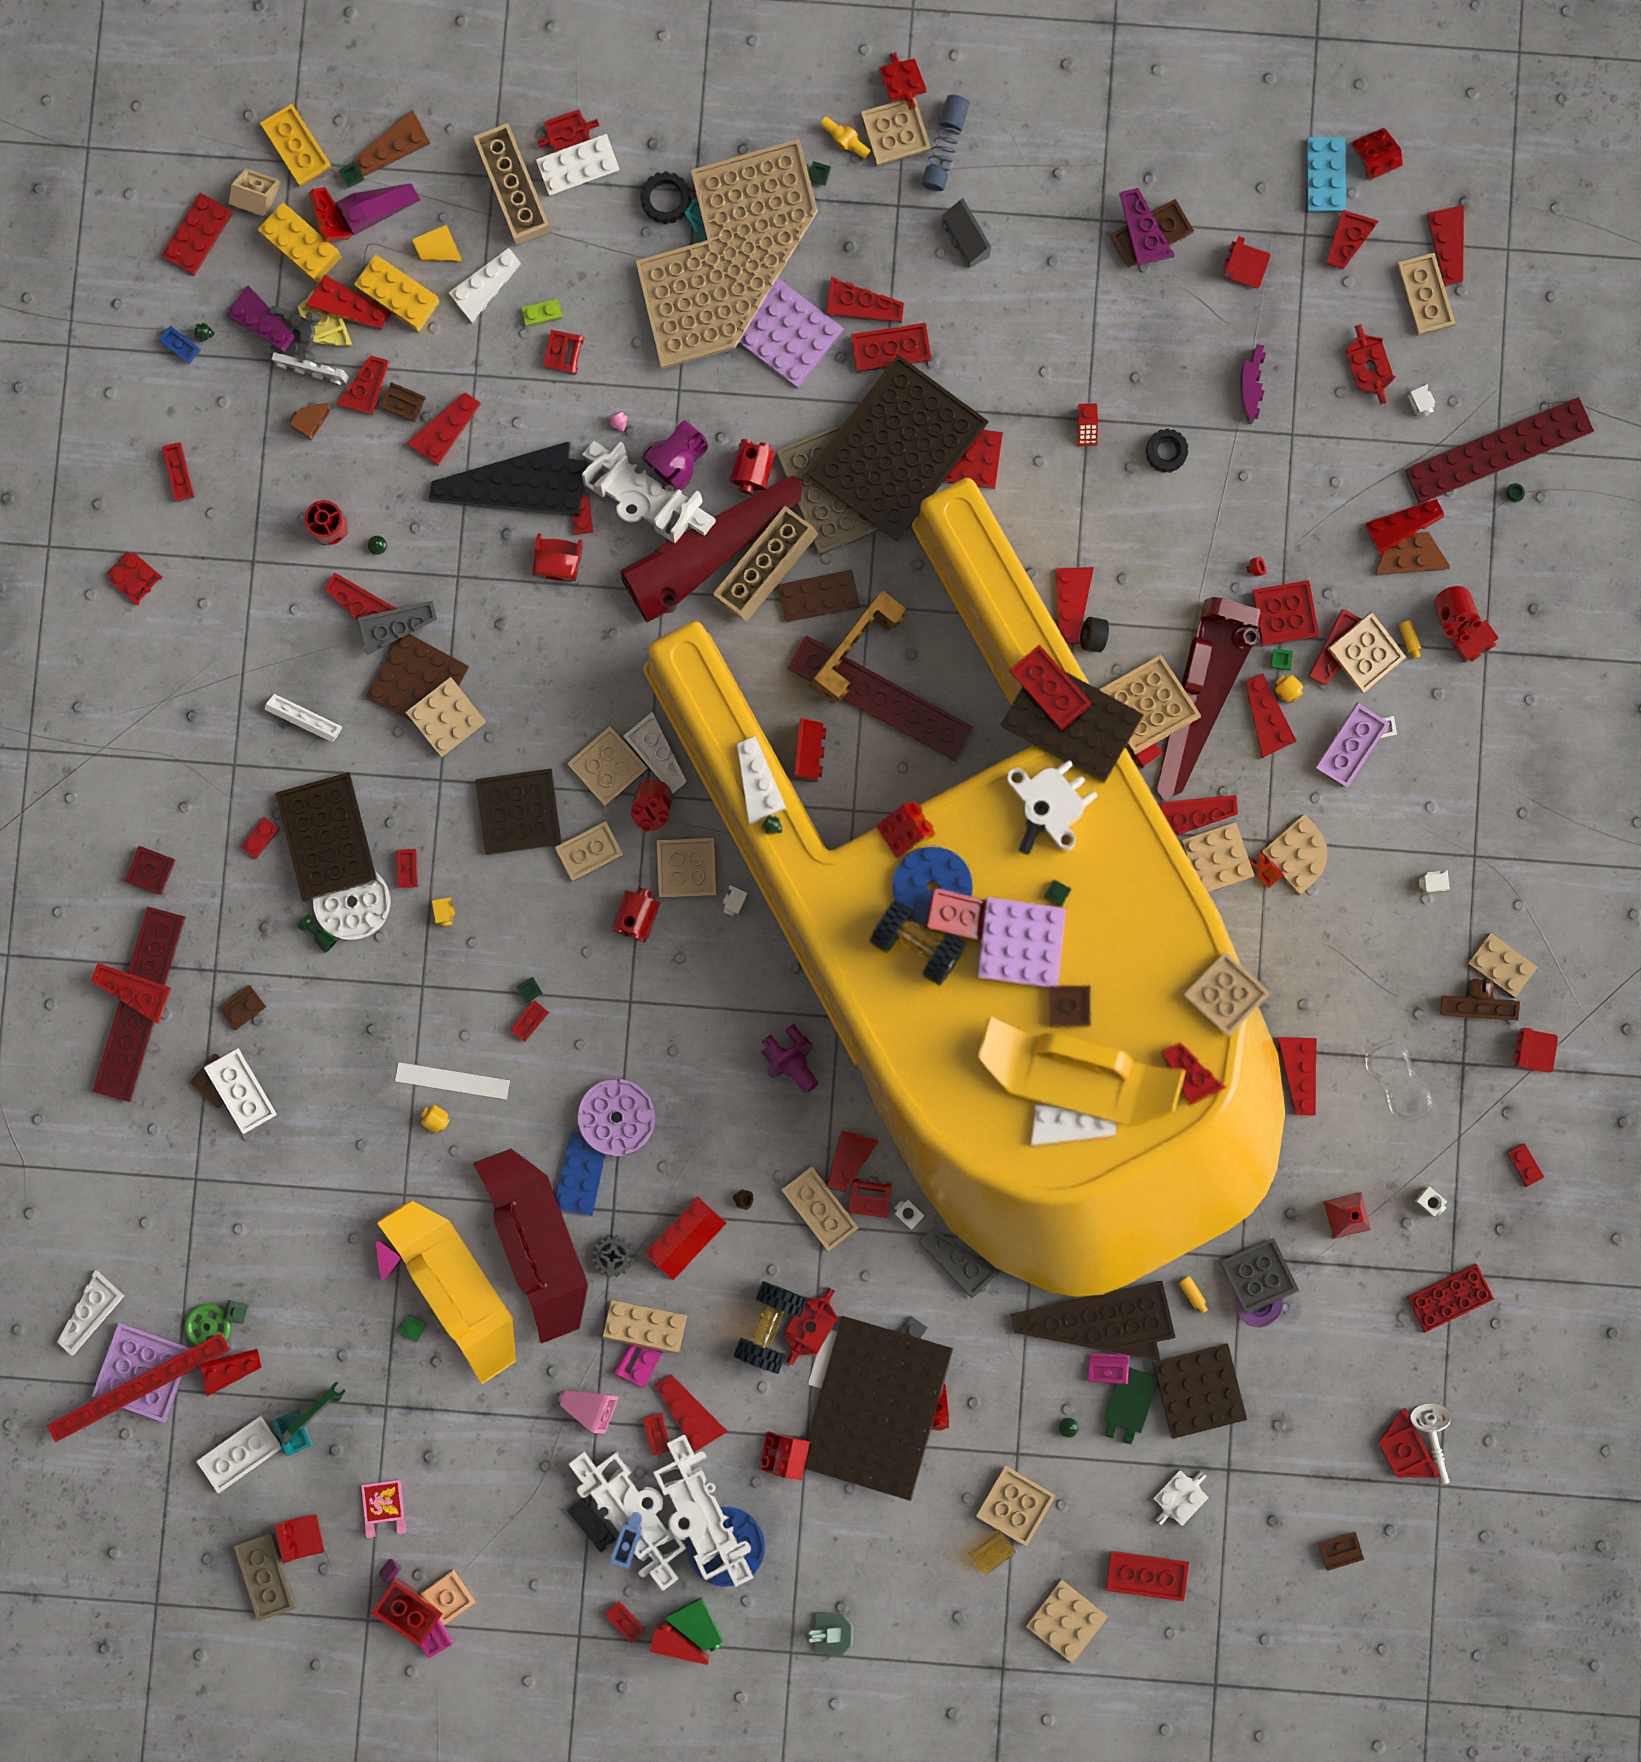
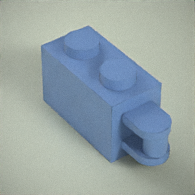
M632 1513L628 1523H623L610 1559L611 1563L629 1568L643 1528L639 1527L642 1521L640 1513Z

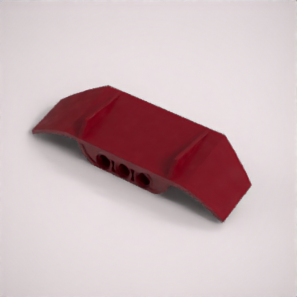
M512 1148L474 1162L473 1165L493 1203L494 1224L515 1280L522 1292L528 1296L540 1343H545L580 1329L589 1284L548 1176Z

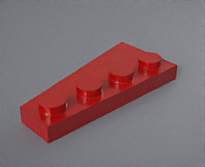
M325 274L305 306L309 309L320 310L325 314L330 313L340 316V318L345 320L350 319L358 324L382 330L391 312Z
M831 276L827 315L902 323L903 302L884 295H878L868 289L856 287L854 284L842 282Z
M1434 499L1366 522L1365 528L1379 555H1382L1386 549L1391 546H1397L1404 538H1410L1421 528L1425 529L1444 518V512L1438 500Z
M335 572L325 587L357 621V618L397 609Z
M1345 609L1340 611L1308 675L1309 678L1325 686L1341 669V666L1327 648L1361 620L1360 617Z
M97 963L91 979L93 983L159 1024L171 987Z
M1277 1037L1295 1115L1315 1116L1317 1038Z
M672 1374L655 1384L694 1452L728 1432Z

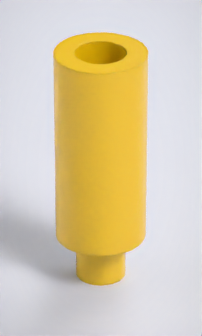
M1408 620L1398 624L1408 653H1412L1414 659L1421 657L1419 650L1422 648L1412 621Z
M1190 1275L1178 1282L1194 1309L1198 1308L1201 1314L1208 1310L1205 1306L1206 1300Z

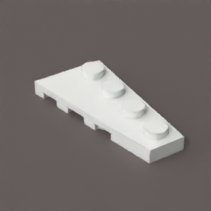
M508 248L450 291L449 295L473 324L479 313L486 308L488 302L493 296L495 297L502 285L508 281L521 264Z
M275 352L271 359L276 363V367L287 370V367L293 368L294 372L305 375V372L310 373L313 378L319 380L327 378L336 385H341V383L347 384L349 379L342 369L337 368L335 372L334 369L322 364L319 368L310 361L302 360L301 363L297 358Z
M651 712L623 737L658 779L665 782L671 788L672 794H674L687 782L653 712Z
M1036 1105L1032 1146L1115 1136L1117 1123L1059 1107Z

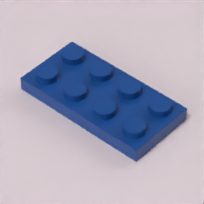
M570 1132L556 1200L560 1209L593 1216L606 1155L592 1149L579 1133Z

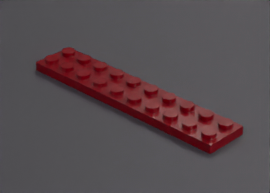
M1577 397L1405 468L1404 471L1419 504H1422L1594 432V429L1580 398Z
M806 635L788 666V670L811 682L834 650ZM840 657L842 662L834 671L850 682L846 687L849 691L843 697L844 701L955 761L973 726L851 659Z
M147 906L128 973L166 986L186 917ZM121 1000L117 1007L93 1092L131 1102L155 1022Z

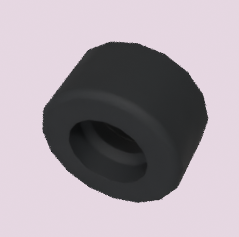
M1088 617L1085 620L1080 639L1083 650L1099 653L1104 650L1109 635V623L1106 619Z

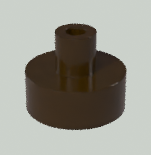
M742 1189L737 1194H734L733 1200L737 1208L748 1210L752 1206L753 1193L751 1191Z

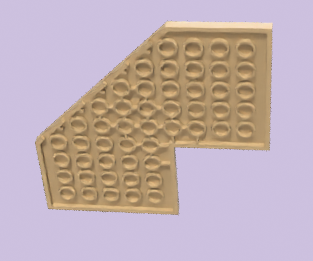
M800 139L692 169L693 182L708 240L636 261L662 369L735 349L802 239L818 210Z

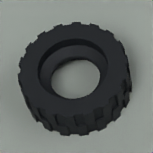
M1161 429L1149 439L1145 452L1147 454L1146 459L1151 467L1163 473H1170L1178 470L1184 464L1189 450L1186 438L1180 432L1178 433L1174 429ZM1171 442L1175 445L1176 455L1172 459L1165 460L1159 456L1158 447L1161 443Z

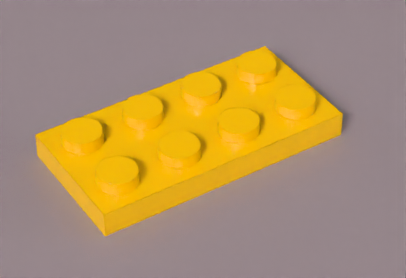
M293 104L288 105L260 123L300 187L332 168Z

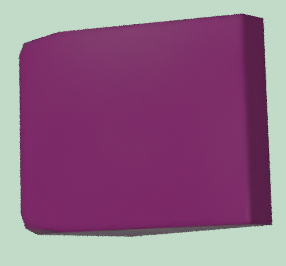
M393 1559L388 1560L379 1572L385 1584H389L401 1570V1566Z

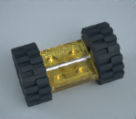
M894 900L878 922L869 942L886 953L890 951L896 941L908 947L929 961L922 976L940 986L960 958L966 943L951 933H947L942 942H940L934 934L923 931L914 922L910 923L909 920L913 910L898 900Z
M762 1281L756 1300L769 1306L761 1313L760 1319L762 1321L760 1326L754 1331V1341L740 1338L733 1356L753 1366L779 1374L785 1355L768 1347L772 1344L783 1313L787 1312L801 1317L808 1299Z

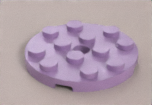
M623 1079L606 1080L593 1086L583 1097L578 1110V1127L583 1139L592 1149L607 1156L620 1157L636 1152L649 1140L655 1125L654 1106L648 1094L635 1083ZM619 1113L622 1116L621 1122H612L611 1115Z

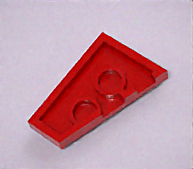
M326 187L312 189L309 192V197L323 242L349 239L353 233Z
M1343 210L1326 265L1344 270L1379 221Z
M370 355L358 372L357 377L346 389L345 394L336 403L337 406L374 415L389 366V360Z
M842 1130L826 1187L846 1192L879 1141Z
M258 1349L200 1363L206 1396L262 1368Z

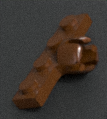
M1475 978L1470 982L1468 996L1442 995L1440 1015L1518 1021L1520 1001L1494 999V983L1489 979L1479 980V978Z

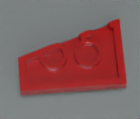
M1181 1042L1161 1051L1169 1069H1183L1185 1071L1180 1089L1189 1106L1226 1088L1222 1082L1220 1083L1208 1069L1206 1070L1198 1062V1059Z

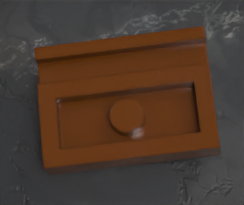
M390 382L380 408L415 423L426 397Z
M248 985L218 1009L223 1013L234 1030H238L267 1006L251 985Z
M1355 1531L1318 1542L1326 1571L1365 1560Z

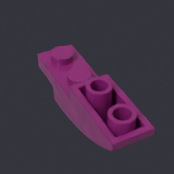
M1259 344L1254 349L1252 361L1245 360L1241 371L1240 396L1248 424H1252L1254 419H1258L1260 408H1257L1258 402L1263 400L1265 390H1261L1263 384L1258 383L1262 372L1258 369L1260 363H1264L1266 352H1263L1264 346Z

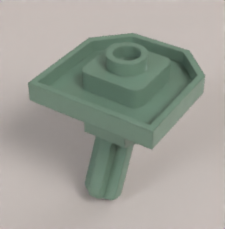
M816 1612L815 1630H808L805 1638H807L808 1642H815V1653L843 1655L853 1646L854 1625L845 1614Z

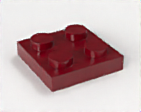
M138 846L125 882L162 895L176 860Z

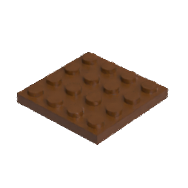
M407 634L396 640L365 697L411 721L405 713L450 677L459 687L469 666L413 635Z

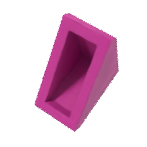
M376 1241L381 1280H386L402 1258L398 1252L383 1241Z

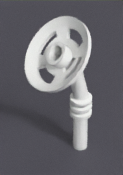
M1423 1404L1412 1411L1411 1422L1417 1429L1428 1432L1432 1447L1431 1454H1433L1432 1458H1434L1433 1462L1436 1463L1441 1483L1446 1484L1449 1483L1443 1462L1445 1458L1442 1457L1443 1453H1441L1442 1449L1439 1447L1436 1432L1445 1429L1449 1425L1451 1420L1450 1413L1441 1405ZM1425 1411H1433V1413H1428L1424 1416L1420 1414ZM1440 1413L1445 1417V1421H1443Z

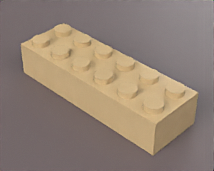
M506 123L473 136L515 244L519 245L550 233L549 223L509 124Z
M784 506L713 595L720 603L747 622L817 537V531L812 525Z

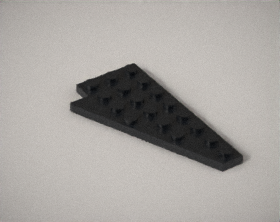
M564 442L431 482L429 501L580 516L584 488L582 473L586 470L587 461L569 459L571 444L570 442Z

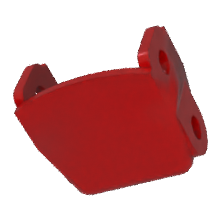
M538 533L535 543L532 575L565 582L576 581L582 556L583 541L579 539L578 543L561 539H542V534Z

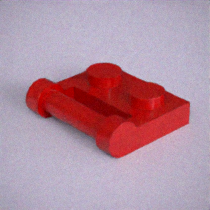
M551 330L543 367L576 375L578 371L576 366L581 344L584 343V337ZM573 341L570 363L565 365L564 361L568 342Z
M854 1178L849 1213L887 1218L892 1183H886V1185L859 1181V1179ZM858 1189L885 1193L884 1198L857 1195Z

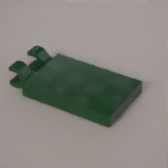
M1129 1367L1128 1384H1115L1104 1417V1421L1109 1422L1105 1436L1113 1438L1116 1426L1118 1425L1127 1428L1123 1442L1132 1445L1135 1432H1142L1157 1386L1156 1376Z
M338 1382L333 1383L331 1388L286 1430L281 1438L286 1445L329 1403L340 1401L346 1390L343 1389L340 1393L336 1392L335 1387L338 1385Z

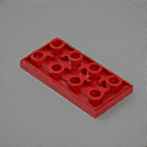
M1474 1264L1408 1296L1407 1299L1423 1332L1426 1333L1494 1300V1297L1478 1264Z

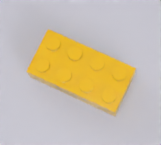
M284 202L257 229L267 242L316 285L321 281L324 274L326 275L342 258L340 252L332 244L323 242L322 236Z
M376 254L354 284L359 293L391 312L393 316L417 332L421 330L440 303L437 295Z

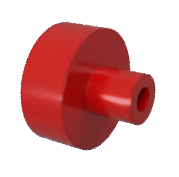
M1259 556L1250 560V565L1246 567L1248 573H1253L1256 577L1266 574V565Z

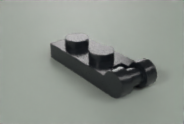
M583 1498L579 1499L567 1510L601 1553L606 1550L605 1547L608 1544H613L616 1541L614 1535ZM602 1532L605 1538L600 1541L597 1536Z

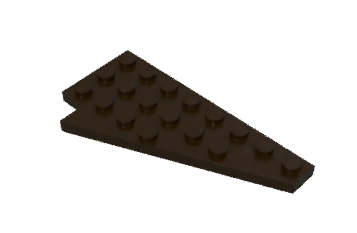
M1163 1280L1115 1290L1103 1295L1088 1296L1011 1313L1014 1332L1018 1334L1157 1361L1161 1360L1157 1342L1176 1338Z

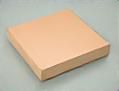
M454 1570L421 1593L426 1600L443 1613L440 1617L443 1625L476 1602Z

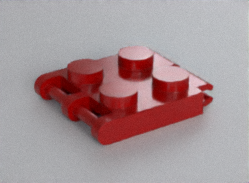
M126 551L118 560L122 566L119 567L115 564L108 571L107 575L111 577L109 581L138 606L140 604L139 601L147 592L150 593L152 586L163 577L137 554L133 553L131 555ZM154 576H156V577L154 578V580H153L148 586H146V585L148 584V582H149ZM144 588L145 590L137 597V599H135L139 592Z

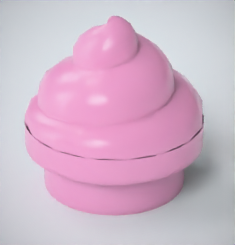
M623 411L609 416L610 426L623 432L628 420Z

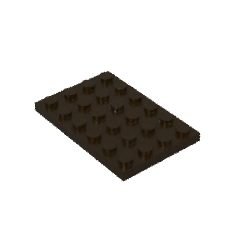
M1064 671L1092 705L1065 728L1060 730L1022 687L1002 720L1000 727L1064 762L1070 761L1073 767L1105 784L1144 714Z
M349 772L275 793L303 902L378 881Z

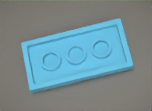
M1308 137L1307 213H1342L1343 210H1346L1345 137Z

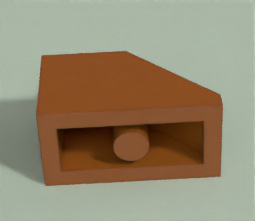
M326 402L300 408L298 412H294L291 416L290 426L312 440L332 408Z

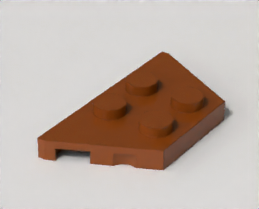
M1422 532L1415 533L1410 538L1406 537L1397 546H1391L1386 549L1381 557L1376 575L1446 570L1450 568V565L1430 533Z

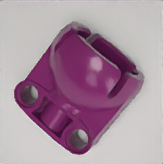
M684 420L667 440H660L650 444L643 451L641 458L649 467L654 466V472L668 485H672L677 491L683 490L690 483L693 476L694 462L707 451L708 442L702 433L688 421Z

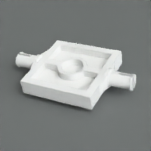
M1179 1470L1153 1498L1161 1505L1163 1510L1155 1520L1159 1521L1164 1517L1159 1522L1162 1525L1168 1517H1171L1183 1526L1209 1498L1199 1486L1207 1476L1204 1474L1198 1479L1203 1474L1200 1471L1194 1479H1191Z

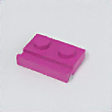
M1090 1353L1088 1382L1128 1384L1129 1356Z
M440 1618L421 1645L428 1659L454 1644Z

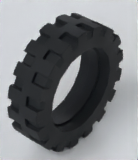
M664 171L661 174L660 172L655 173L653 177L650 176L647 179L648 181L644 182L640 192L644 212L657 223L668 224L667 222L675 223L676 220H681L684 217V212L691 204L688 184L685 183L682 177H678V174H671L668 171ZM672 184L680 191L681 202L673 211L662 212L652 206L650 195L658 185Z

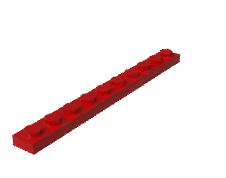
M220 1333L48 1424L47 1427L56 1443L200 1367V1363L211 1361L231 1349L223 1333Z

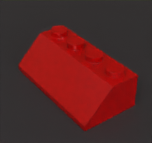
M697 1197L648 1249L645 1255L674 1280L727 1223L700 1197Z

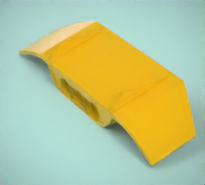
M993 1017L988 1019L978 1055L979 1060L1009 1094L1128 1127L1174 1112L1185 1073L1183 1069L1159 1068L1135 1063L1121 1051L1061 1034L1045 1033L1040 1036L1030 1034Z
M410 1200L377 1221V1224L405 1262L412 1279L443 1327L464 1353L480 1383H485L515 1363L513 1317L450 1220Z

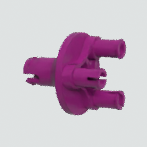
M792 1024L785 1032L795 1043L794 1046L784 1049L779 1046L772 1035H769L762 1041L766 1048L761 1053L771 1064L767 1070L770 1078L785 1074L792 1077L804 1093H809L819 1084L818 1079L816 1080L814 1074L807 1066L806 1056L812 1050L813 1044L806 1036L804 1037L795 1024Z

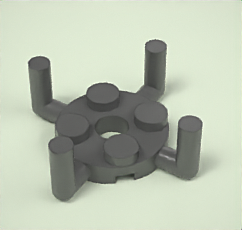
M272 306L270 309L271 313L280 315L284 321L283 324L293 335L295 331H300V338L298 340L293 339L285 351L299 354L300 359L313 362L315 356L310 349L314 344V326L322 320L321 315L307 312L306 318L297 315L290 317L285 309ZM264 347V352L273 355L274 352L279 354L283 352L277 347Z

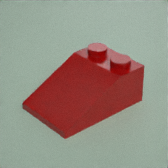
M396 1577L371 1614L420 1647L443 1613L412 1587Z
M661 1622V1624H656L650 1653L708 1665L710 1655L677 1628L672 1627L671 1623Z

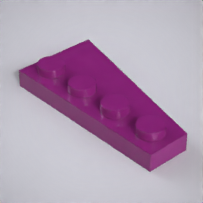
M1139 188L1120 192L1119 196L1137 266L1173 258L1175 254L1170 249L1164 234L1159 229L1158 223L1153 218Z
M247 285L227 313L230 319L285 352L295 338L280 319L271 313L270 308L249 285Z

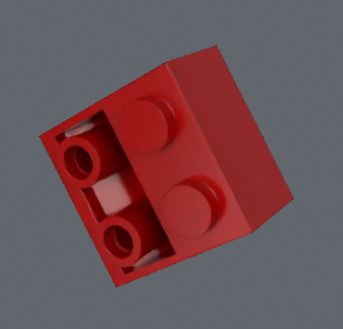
M767 1431L759 1470L783 1478L802 1480L810 1442Z

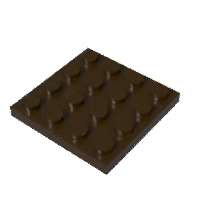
M552 769L475 779L485 855L562 844Z
M1228 1343L1152 1362L1171 1439L1247 1420Z

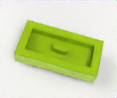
M558 299L521 307L526 327L563 319Z

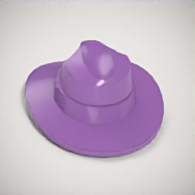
M1237 1296L1235 1299L1236 1309L1240 1318L1252 1327H1266L1274 1323L1283 1312V1301L1281 1299L1245 1315Z

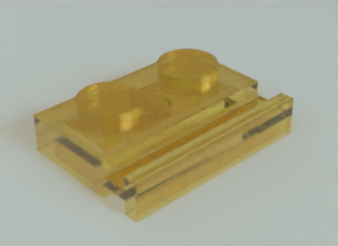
M997 1530L968 1552L985 1576L1016 1553L1000 1530Z

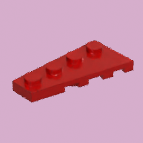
M1464 205L1428 212L1426 216L1444 286L1462 283Z
M464 392L406 444L439 466L481 403Z
M1094 567L1056 568L1058 630L1066 644L1079 643Z
M1262 673L1247 680L1245 685L1252 709L1261 757L1264 758L1297 742L1264 674Z
M1236 795L1159 802L1160 810L1175 836L1238 815Z

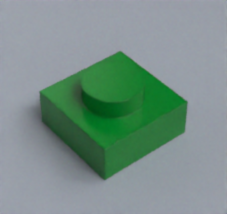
M1274 648L1271 668L1290 671L1293 651Z
M409 1315L400 1333L418 1341L427 1323Z

